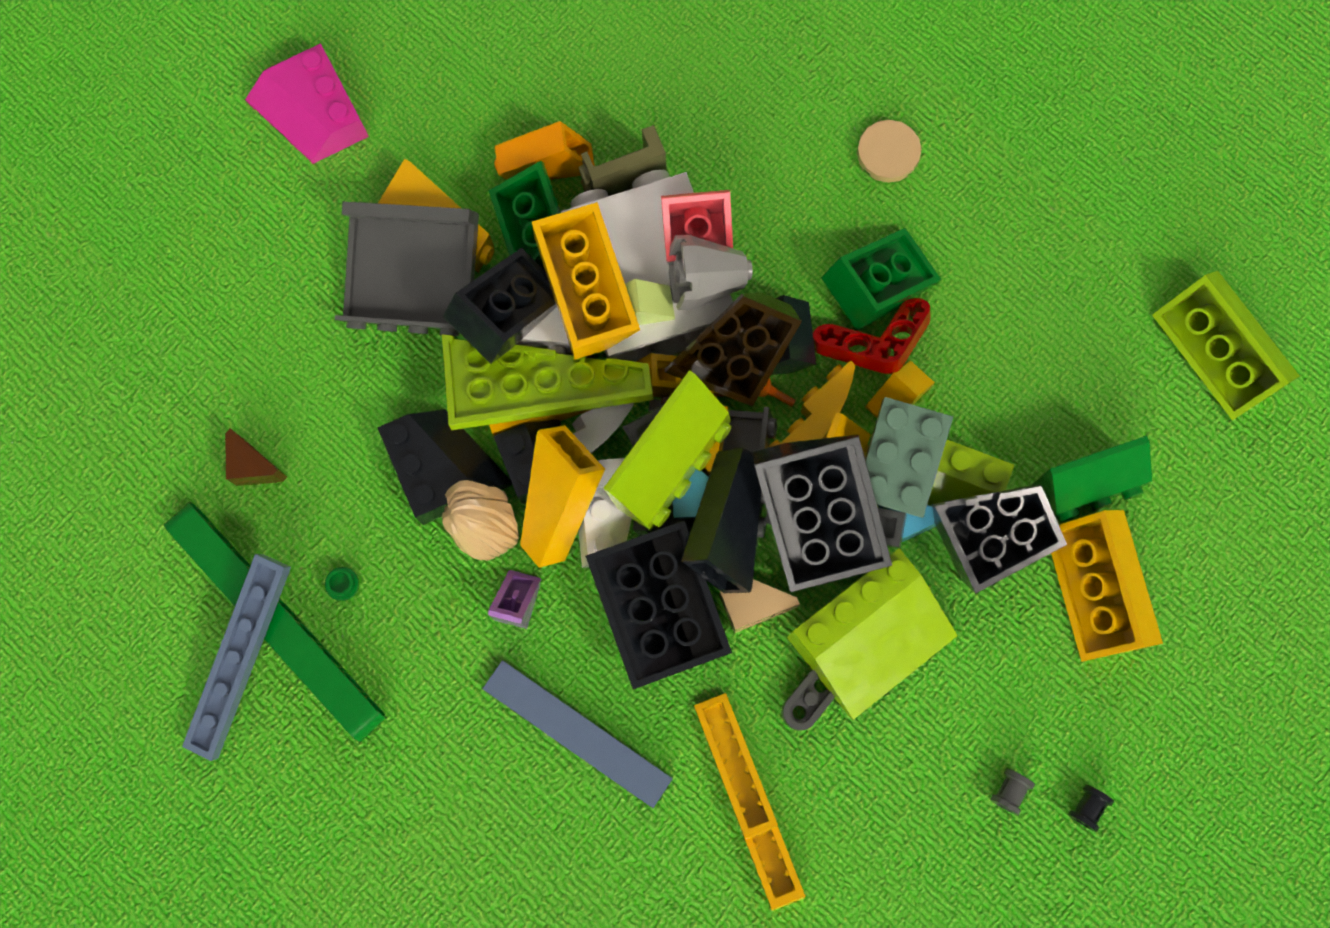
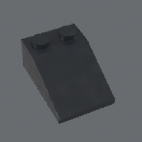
M520 248L457 291L443 317L492 364L518 344L557 305L546 271L528 253Z

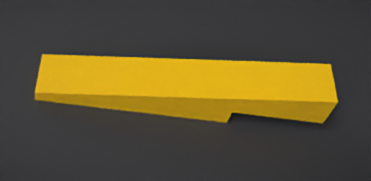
M724 693L694 705L771 910L774 911L804 899V891L727 694Z

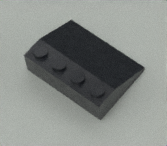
M858 434L789 442L752 452L754 466L790 592L892 566Z
M685 520L585 556L632 689L642 687L732 653L707 581L681 562L690 536Z

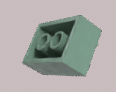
M883 398L865 457L877 505L921 518L924 517L954 416L891 398Z

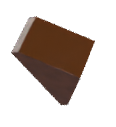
M231 428L225 433L226 479L236 486L284 482L287 476Z

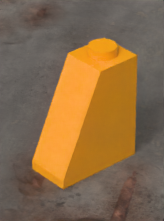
M559 121L495 145L496 159L494 164L498 175L508 180L537 162L542 161L544 162L549 180L581 176L578 166L583 165L581 153L587 151L593 165L594 158L592 144Z

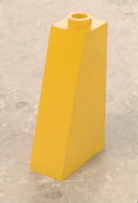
M406 159L401 163L378 204L461 208L414 164ZM478 224L475 271L479 273L483 264L487 265L491 261L494 254V245L490 234Z
M566 425L538 430L536 435L520 546L539 568L566 560L605 471L600 462Z

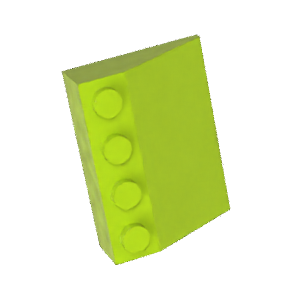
M690 370L603 488L617 509L650 532L655 526L660 528L665 523L671 513V510L668 509L676 497L681 499L691 486L689 479L696 469L701 471L707 465L712 455L709 453V450L716 441L722 443L732 428L729 425L731 422L729 412L695 373Z
M900 548L890 555L892 566L865 574L793 630L787 637L810 668L815 670L818 674L817 677L829 692H832L836 701L851 720L858 717L958 636L924 578Z

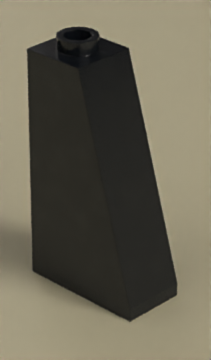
M736 447L733 450L718 451L681 560V562L724 594L751 593L753 586L762 490L752 453L740 447Z

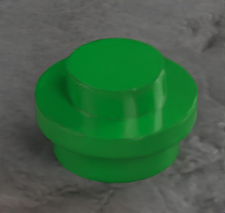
M347 567L333 569L325 580L327 594L337 601L351 599L359 589L357 574Z

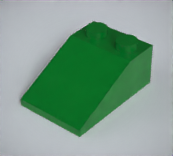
M906 228L840 257L821 277L856 330L881 319L900 307L906 300L918 296L942 280Z

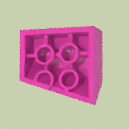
M321 43L264 70L245 99L253 109H256L269 124L284 135L312 164L369 137Z

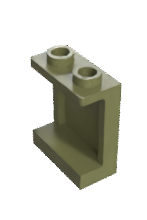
M654 125L642 129L643 149L598 166L592 164L587 151L581 153L583 165L578 166L582 178L581 184L584 192L603 189L607 191L608 196L633 189V181L644 173L653 170L667 171L666 152Z

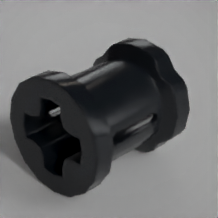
M1085 784L1083 788L1085 793L1075 810H1070L1068 816L1084 827L1097 832L1100 828L1097 823L1107 806L1113 805L1114 800L1098 789Z

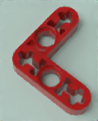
M922 298L906 300L900 306L881 338L835 324H822L813 332L815 351L822 356L848 363L852 361L856 366L879 373L893 374L898 372L907 361L930 323V304ZM910 316H914L913 322L910 321ZM899 332H906L910 334V336L905 339H898L894 337V335ZM855 345H862L866 347V349L861 352H853L849 350L851 347ZM891 349L894 350V356H890Z

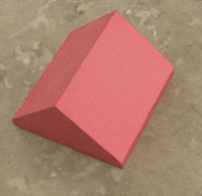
M730 190L661 196L667 262L676 260V255L669 256L670 245L675 235H692L733 248Z

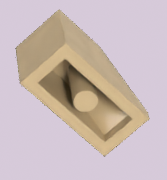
M754 579L751 593L724 594L721 591L719 593L734 633L794 610L800 604L797 597Z

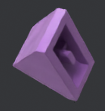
M509 570L488 610V616L495 621L527 629L541 584V578Z

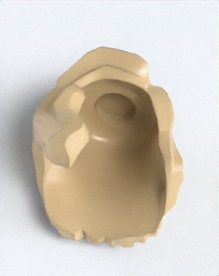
M469 480L458 481L447 490L445 496L448 505L444 507L445 512L442 514V523L444 529L451 535L461 551L474 559L488 561L495 557H500L508 549L514 548L518 543L519 531L512 506L508 503L505 491Z

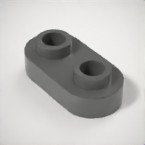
M815 670L810 671L782 706V719L791 729L806 730L812 727L835 698L827 688L822 693L815 690L814 683L819 679ZM796 706H800L804 710V716L800 720L793 716V709Z

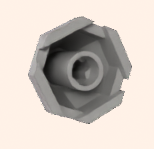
M675 235L670 245L669 256L676 255V260L674 264H669L668 274L672 300L674 303H678L676 306L678 310H692L742 290L747 285V281L752 279V262L747 260L743 251L692 235Z

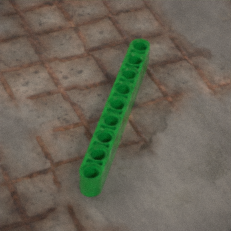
M188 502L164 524V527L235 606L251 565L206 515L193 503ZM279 598L264 640L355 740L361 742L387 718L386 715L283 600Z

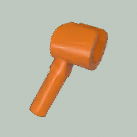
M770 377L759 397L770 395L791 407L796 401L772 386Z

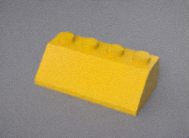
M598 202L532 221L535 241L574 360L608 350L640 331Z
M1104 510L1060 524L1059 527L1067 545L1054 551L1051 555L1081 662L1163 644L1124 510Z

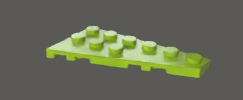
M442 334L448 424L451 430L654 400L648 363L614 358L600 360L582 357L574 360L572 355L558 354L556 350L515 345L511 350L490 364L467 340L454 339L451 335Z

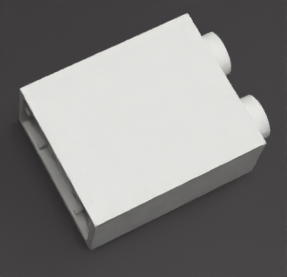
M653 170L636 178L632 183L633 189L608 196L607 191L603 189L589 190L579 194L571 201L572 208L561 211L562 213L598 202L624 283L626 284L633 279H639L670 286L669 264H674L675 261H666L661 196L694 192L687 172L670 177L666 170ZM729 294L692 310H678L676 307L678 303L673 302L675 320L639 325L640 331L605 350L607 359L614 358L636 362L650 353L673 356L680 354L733 303L731 295Z

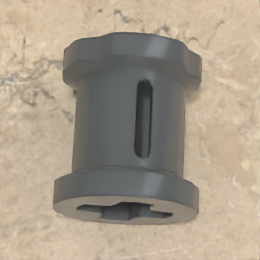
M1006 768L1004 772L1006 778L997 795H992L990 800L1006 811L1019 816L1021 812L1019 807L1029 789L1034 788L1035 783L1023 775Z

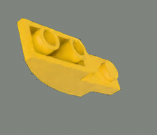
M850 361L844 367L840 364L837 365L826 376L827 383L820 389L817 386L813 387L802 398L804 404L802 405L801 413L807 419L804 420L801 417L796 420L787 430L789 435L781 443L775 440L769 447L789 442L826 438L835 413H841L853 381L855 364Z

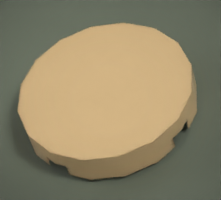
M884 120L874 123L865 130L860 137L857 156L859 165L870 174V177L877 181L890 183L903 180L915 170L919 163L922 149L919 137L912 128L899 121Z

